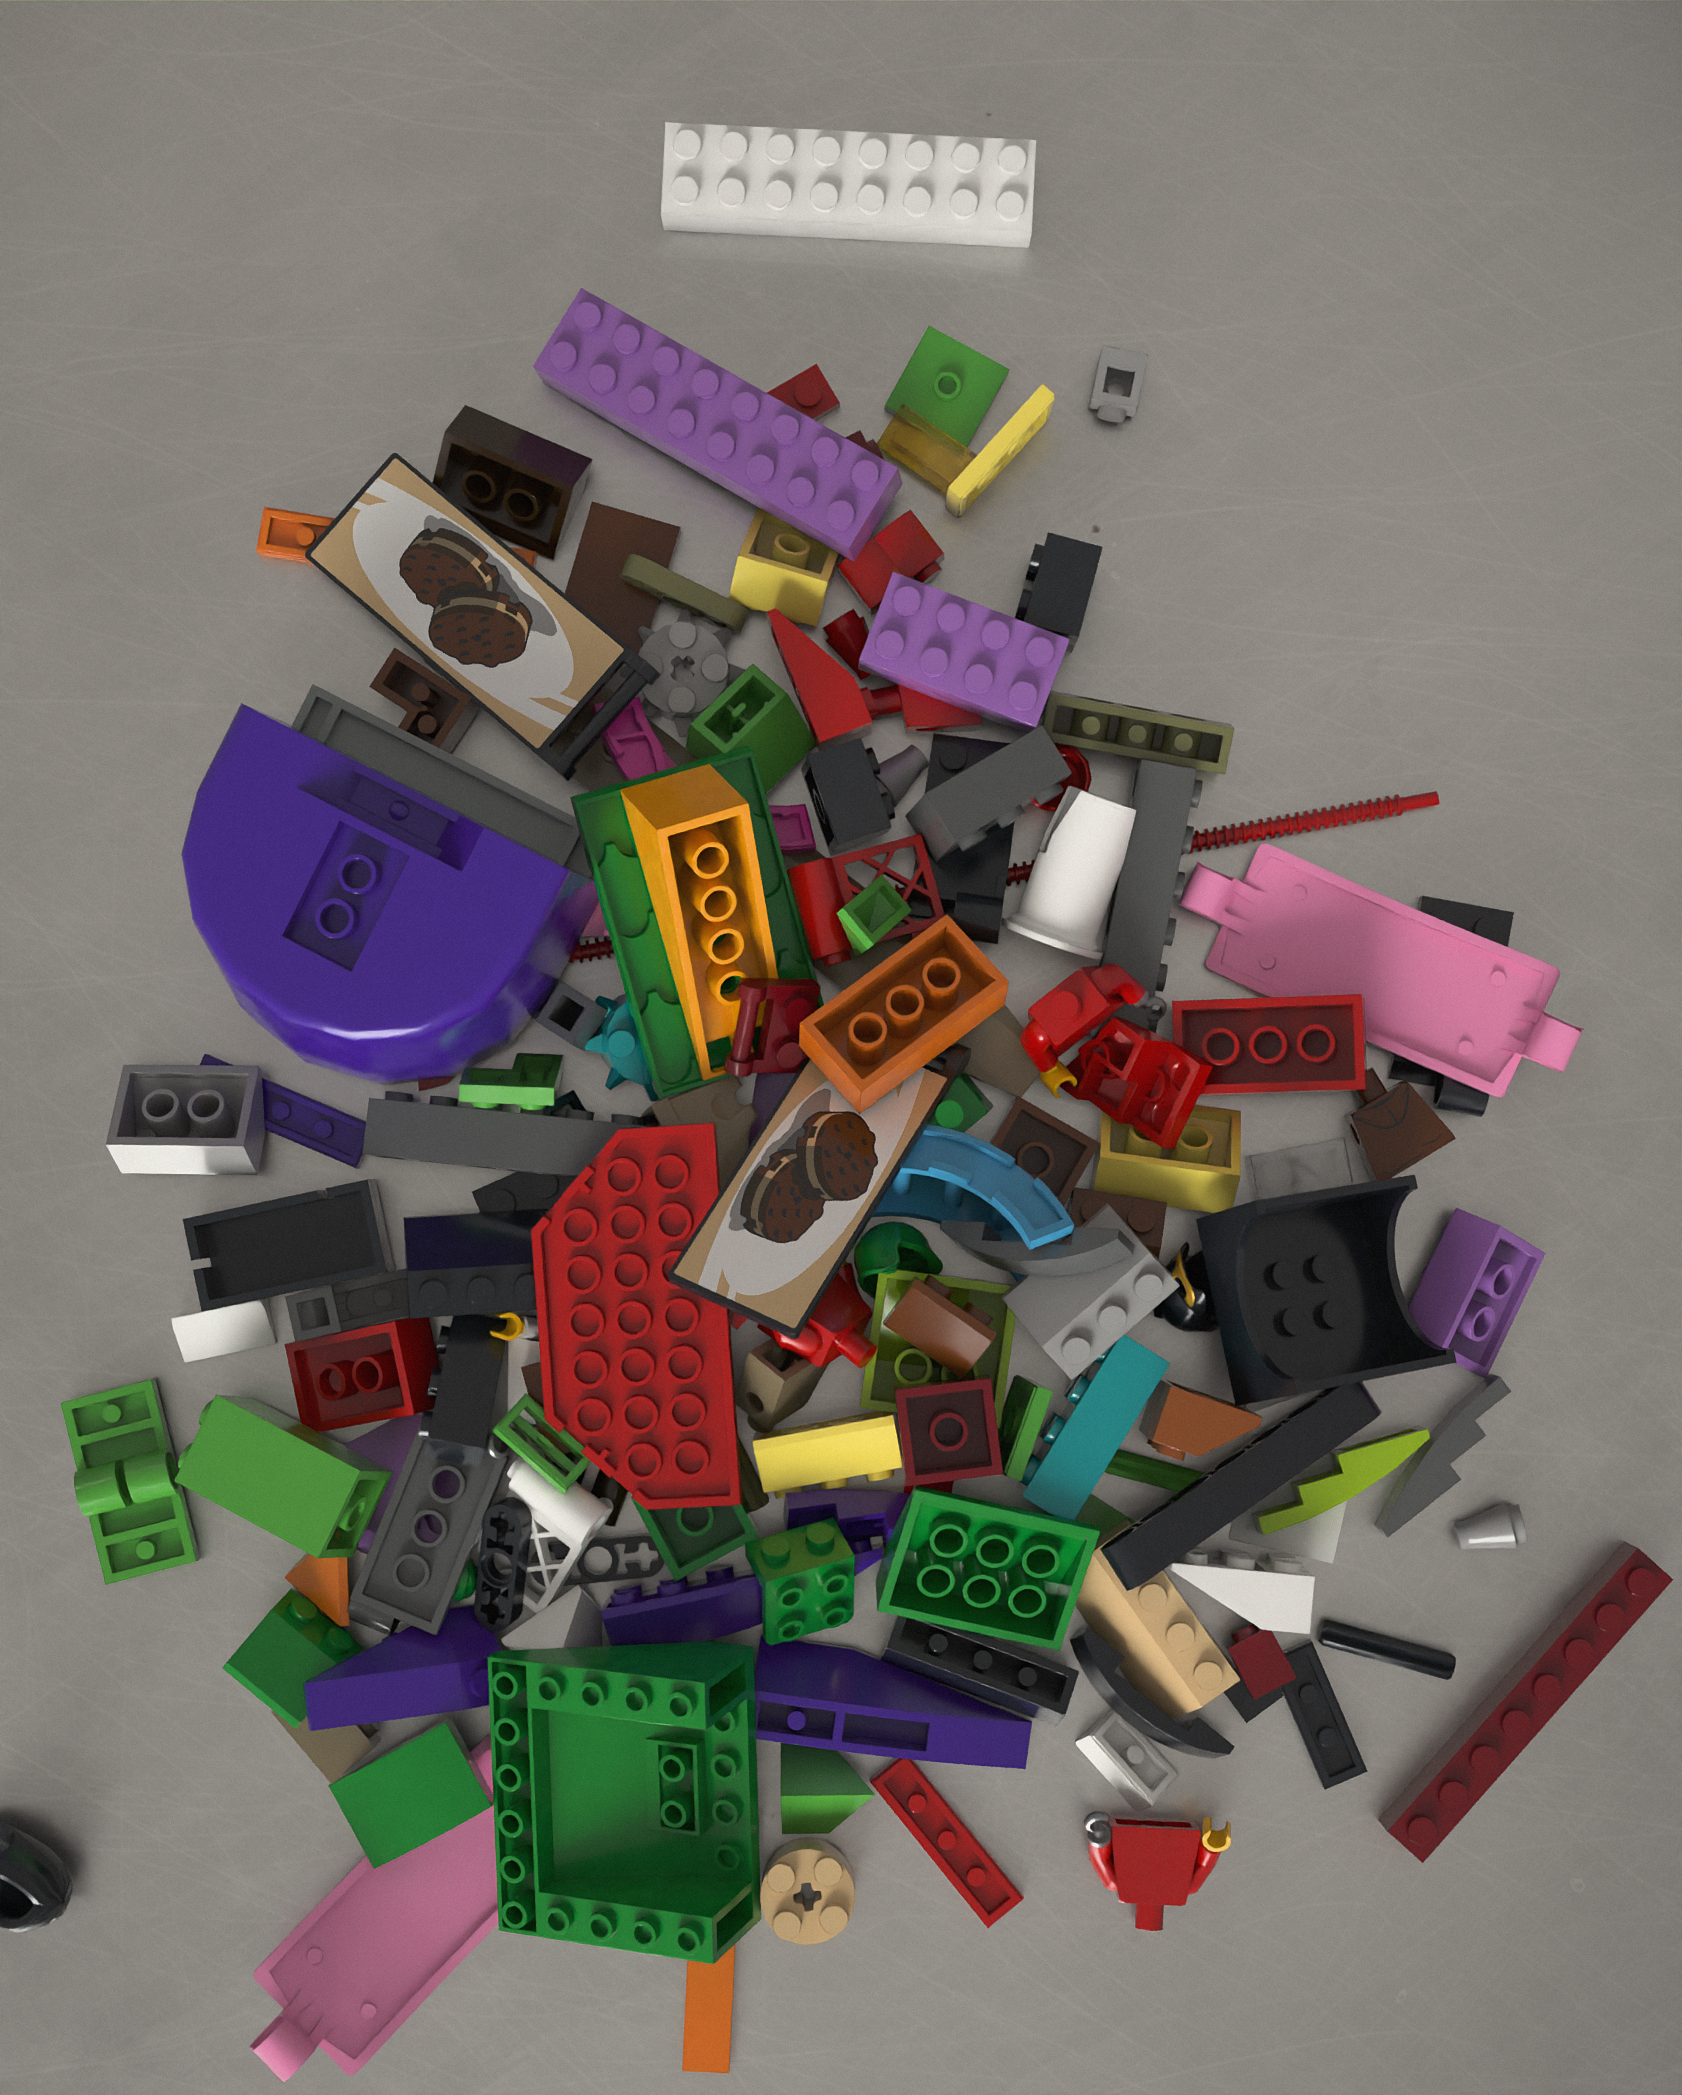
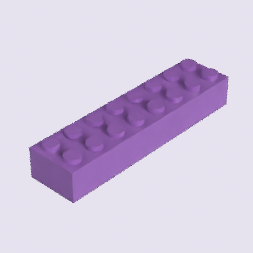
M583 288L576 295L533 365V368L545 385L853 562L858 558L903 484L898 467Z

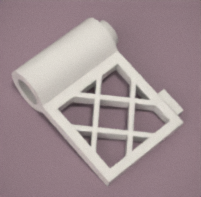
M519 1456L507 1473L511 1481L508 1486L510 1491L506 1497H515L523 1501L528 1506L532 1515L530 1539L535 1541L540 1562L527 1563V1572L542 1571L546 1591L540 1597L529 1588L526 1578L523 1603L537 1614L554 1602L587 1545L607 1521L611 1508L576 1481L562 1494ZM546 1459L562 1475H564L565 1477L567 1476L565 1472H563L560 1468L554 1465L551 1461ZM507 1513L502 1514V1515H501V1518H503V1519H505V1520L508 1521V1519H507V1515H508V1514H507ZM508 1521L509 1531L514 1527V1524ZM482 1529L474 1546L473 1554L470 1557L477 1567L479 1565ZM556 1536L571 1549L565 1559L551 1561L546 1537ZM494 1560V1564L500 1573L508 1576L511 1575L512 1565L501 1566Z

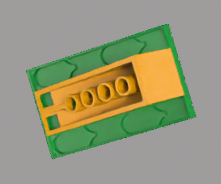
M749 746L570 797L587 863L592 872L606 928L612 941L631 1016L637 1029L648 1074L652 1080L654 1091L660 1099L734 1076L724 1071L726 1055L732 1051L741 1001V998L737 996L740 979H814L818 983L754 751ZM821 992L819 993L816 1011L824 1005ZM766 999L759 1004L751 1052H757Z

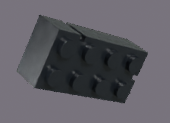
M376 1179L357 1181L329 1187L326 1190L306 1192L183 1219L191 1261L210 1258L212 1266L193 1270L201 1311L395 1270Z

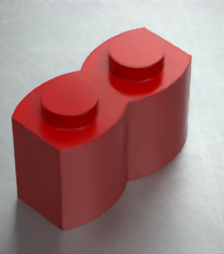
M909 510L869 540L855 562L848 558L837 565V571L872 615L880 607L893 572L927 584L942 571L939 563L944 560V552L915 514Z

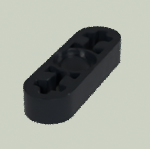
M506 1497L488 1508L483 1519L474 1613L478 1622L485 1629L493 1632L502 1631L520 1617L523 1607L532 1515L528 1506L515 1497ZM504 1513L508 1514V1521L514 1524V1527L509 1531L508 1521L501 1518V1515ZM496 1553L503 1554L510 1560L512 1565L511 1575H504L497 1570L494 1564ZM498 1598V1607L492 1604V1601ZM499 1609L505 1611V1613L503 1615H499Z
M650 1533L593 1538L577 1562V1568L581 1575L573 1576L571 1572L563 1586L648 1578L657 1574L665 1562ZM562 1541L547 1543L549 1552L555 1553L556 1560L565 1559L571 1549ZM640 1543H648L649 1550L657 1551L658 1557L651 1560L650 1567L643 1568L641 1561L636 1559L626 1560L625 1567L628 1571H618L620 1553L616 1544H625L624 1554L638 1552ZM593 1547L605 1548L612 1557L611 1567L603 1573L591 1571L585 1563L586 1553ZM537 1550L533 1554L530 1563L540 1562ZM542 1571L531 1572L533 1578L539 1584L545 1586Z

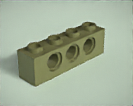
M1051 690L1048 695L1043 720V727L1054 743L1225 774L1234 733V727L1228 723Z

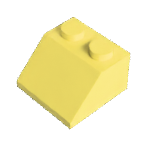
M758 507L737 557L728 599L751 610L767 612L776 608L792 622L806 623L817 627L829 594L840 554Z

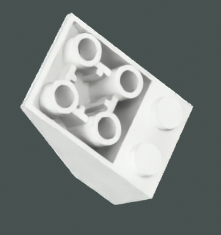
M1195 1547L1168 1566L1173 1572L1262 1630L1310 1634L1315 1576L1303 1567V1563L1296 1562V1557L1268 1554L1267 1562L1255 1561V1558L1249 1557L1248 1552L1237 1550H1221V1557L1208 1556L1207 1553H1203L1202 1548Z

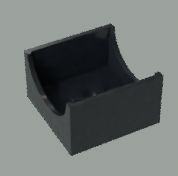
M1415 1175L1255 1200L1196 1219L1235 1406L1457 1363L1454 1348L1448 1349L1436 1345L1418 1327L1408 1309L1398 1278L1395 1260V1227L1403 1201L1412 1191L1418 1189Z

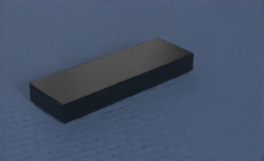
M1309 1639L1283 1650L1297 1678L1282 1685L1280 1689L1324 1790L1368 1772L1313 1642Z

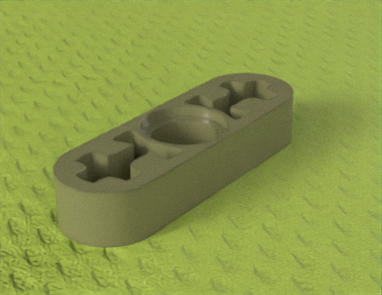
M628 554L619 575L628 584L681 610H688L691 615L720 629L728 627L734 634L741 633L749 615V611L742 605L639 555Z

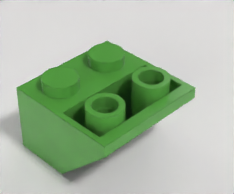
M752 664L690 724L686 748L700 760L749 746L754 751L764 791L767 795L816 747L817 742L788 693Z

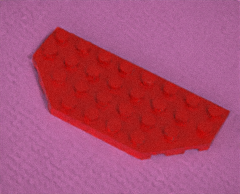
M716 1122L618 1129L598 1155L585 1167L559 1200L531 1230L545 1421L559 1433L564 1428L584 1447L581 1453L609 1478L612 1476L632 1494L631 1497L646 1510L741 1505L743 1502L729 1310L670 1283L668 1279L670 1269L721 1192Z

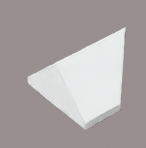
M577 1585L501 1640L508 1650L602 1646L601 1609Z

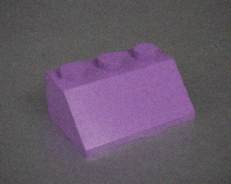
M1456 1208L1450 1221L1443 1228L1441 1240L1430 1263L1423 1270L1421 1282L1410 1305H1408V1309L1416 1324L1427 1338L1440 1347L1454 1348L1457 1361L1454 1364L1486 1379L1546 1253L1502 1226Z

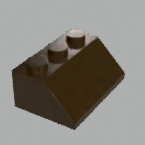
M465 405L445 430L432 483L494 535L554 559L582 498L593 459Z

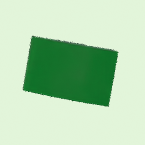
M451 1717L418 1736L406 1740L336 1780L333 1784L328 1785L374 1869L429 1842L493 1806V1793Z

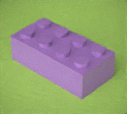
M893 572L859 658L858 669L1021 732L1029 733L1037 727L1070 639Z

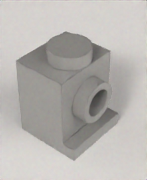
M1106 345L1102 346L1089 408L1098 410L1097 417L1110 422H1124L1125 415L1134 417L1138 407L1148 354ZM1114 383L1119 384L1123 387L1124 394L1122 396L1111 394L1108 392L1107 387Z

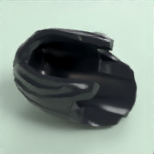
M0 1820V1927L19 1933L34 1931L49 1925L50 1922L64 1914L73 1891V1882L65 1863L50 1847Z

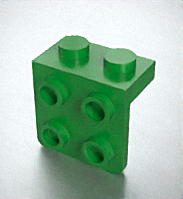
M833 1517L745 1543V1556L762 1587L763 1637L767 1644L774 1645L784 1641H792L798 1637L821 1630L836 1628L853 1618L855 1556Z

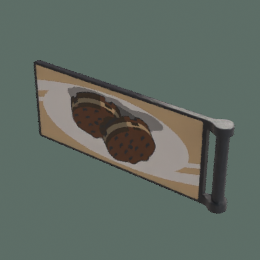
M397 453L390 455L305 552V557L461 691L472 697L476 704L566 781H569L577 772L574 768L645 685L648 683L652 686L660 677V673L646 660L632 651ZM625 663L633 672L560 755L551 748L553 744Z
M956 1043L954 1046L951 1045L935 1057V1059L946 1063L942 1071L930 1065H924L861 1114L851 1106L807 1056L668 1273L669 1282L791 1339H797L931 1121L937 1106L943 1101L956 1078L965 1070L971 1056V1048Z

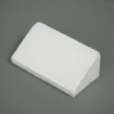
M268 1298L171 1318L173 1330L185 1363L277 1343Z
M1112 1708L1076 1741V1745L1136 1811L1153 1806L1180 1775L1143 1733L1126 1722Z

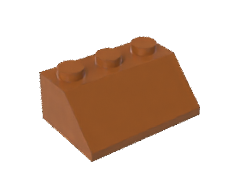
M1161 1378L1148 1400L1139 1430L1148 1437L1147 1444L1152 1445L1151 1447L1156 1449V1452L1184 1461L1186 1453L1199 1457L1260 1427L1263 1417L1244 1406H1235V1403Z

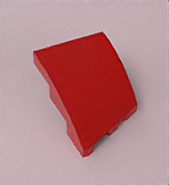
M1114 1017L1099 1031L1095 1039L1087 1041L1078 1049L1079 1055L1066 1066L1076 1078L1077 1085L1074 1087L1066 1080L1059 1086L1077 1100L1090 1101L1119 1124L1134 1126L1161 1148L1174 1149L1213 1066L1187 1049L1148 1029L1122 1018Z

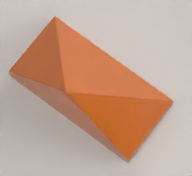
M306 1553L284 1578L337 1625L349 1626V1613L347 1612L349 1607L347 1557L316 1558Z

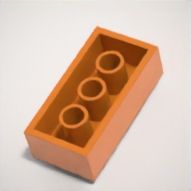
M947 914L800 1022L799 1047L851 1106L861 1114L1003 1007L1009 981Z

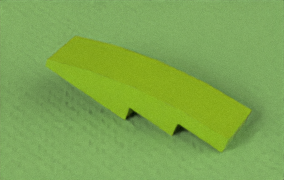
M1415 1426L1330 1451L1335 1469L1291 1482L1296 1500L1251 1513L1256 1531L1263 1536L1309 1520L1353 1498L1397 1468L1429 1440L1428 1429Z

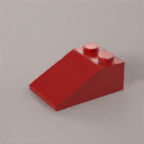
M776 608L767 611L769 630L812 736L817 742L818 751L871 735L872 721L877 719L875 715L877 709L868 687L859 689L855 677Z
M408 1317L285 1344L300 1422L317 1432L409 1416L424 1412V1410L434 1409L436 1397L428 1396L427 1393L432 1368H439L429 1317L412 1319Z

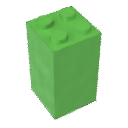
M216 1395L214 1400L208 1402L201 1412L199 1418V1425L201 1427L193 1443H190L183 1450L179 1458L178 1467L180 1470L174 1481L316 1558L353 1557L393 1471L255 1398Z

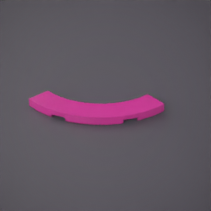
M635 697L601 736L609 755L626 780L638 779L641 776L677 766L664 752L665 748L653 732L644 713L640 697ZM606 702L594 704L593 714L595 715ZM806 804L789 806L769 805L782 855L814 853L816 843Z

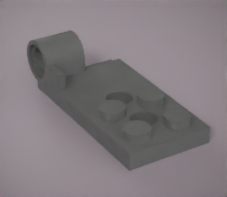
M420 1423L351 1594V1601L347 1610L350 1620L388 1636L395 1632L400 1621L434 1635L439 1633L482 1529L484 1515L492 1504L510 1459L509 1456L494 1458L490 1456L485 1447L481 1467L424 1457L427 1440L418 1438ZM444 1470L454 1472L460 1480L459 1491L451 1498L442 1496L436 1488L437 1476ZM426 1514L436 1516L442 1524V1533L433 1542L423 1539L418 1531L419 1521Z

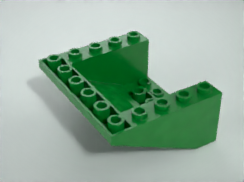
M704 1641L496 1651L489 1655L487 1659L499 1931L708 1964L717 1962L761 1920L753 1646Z

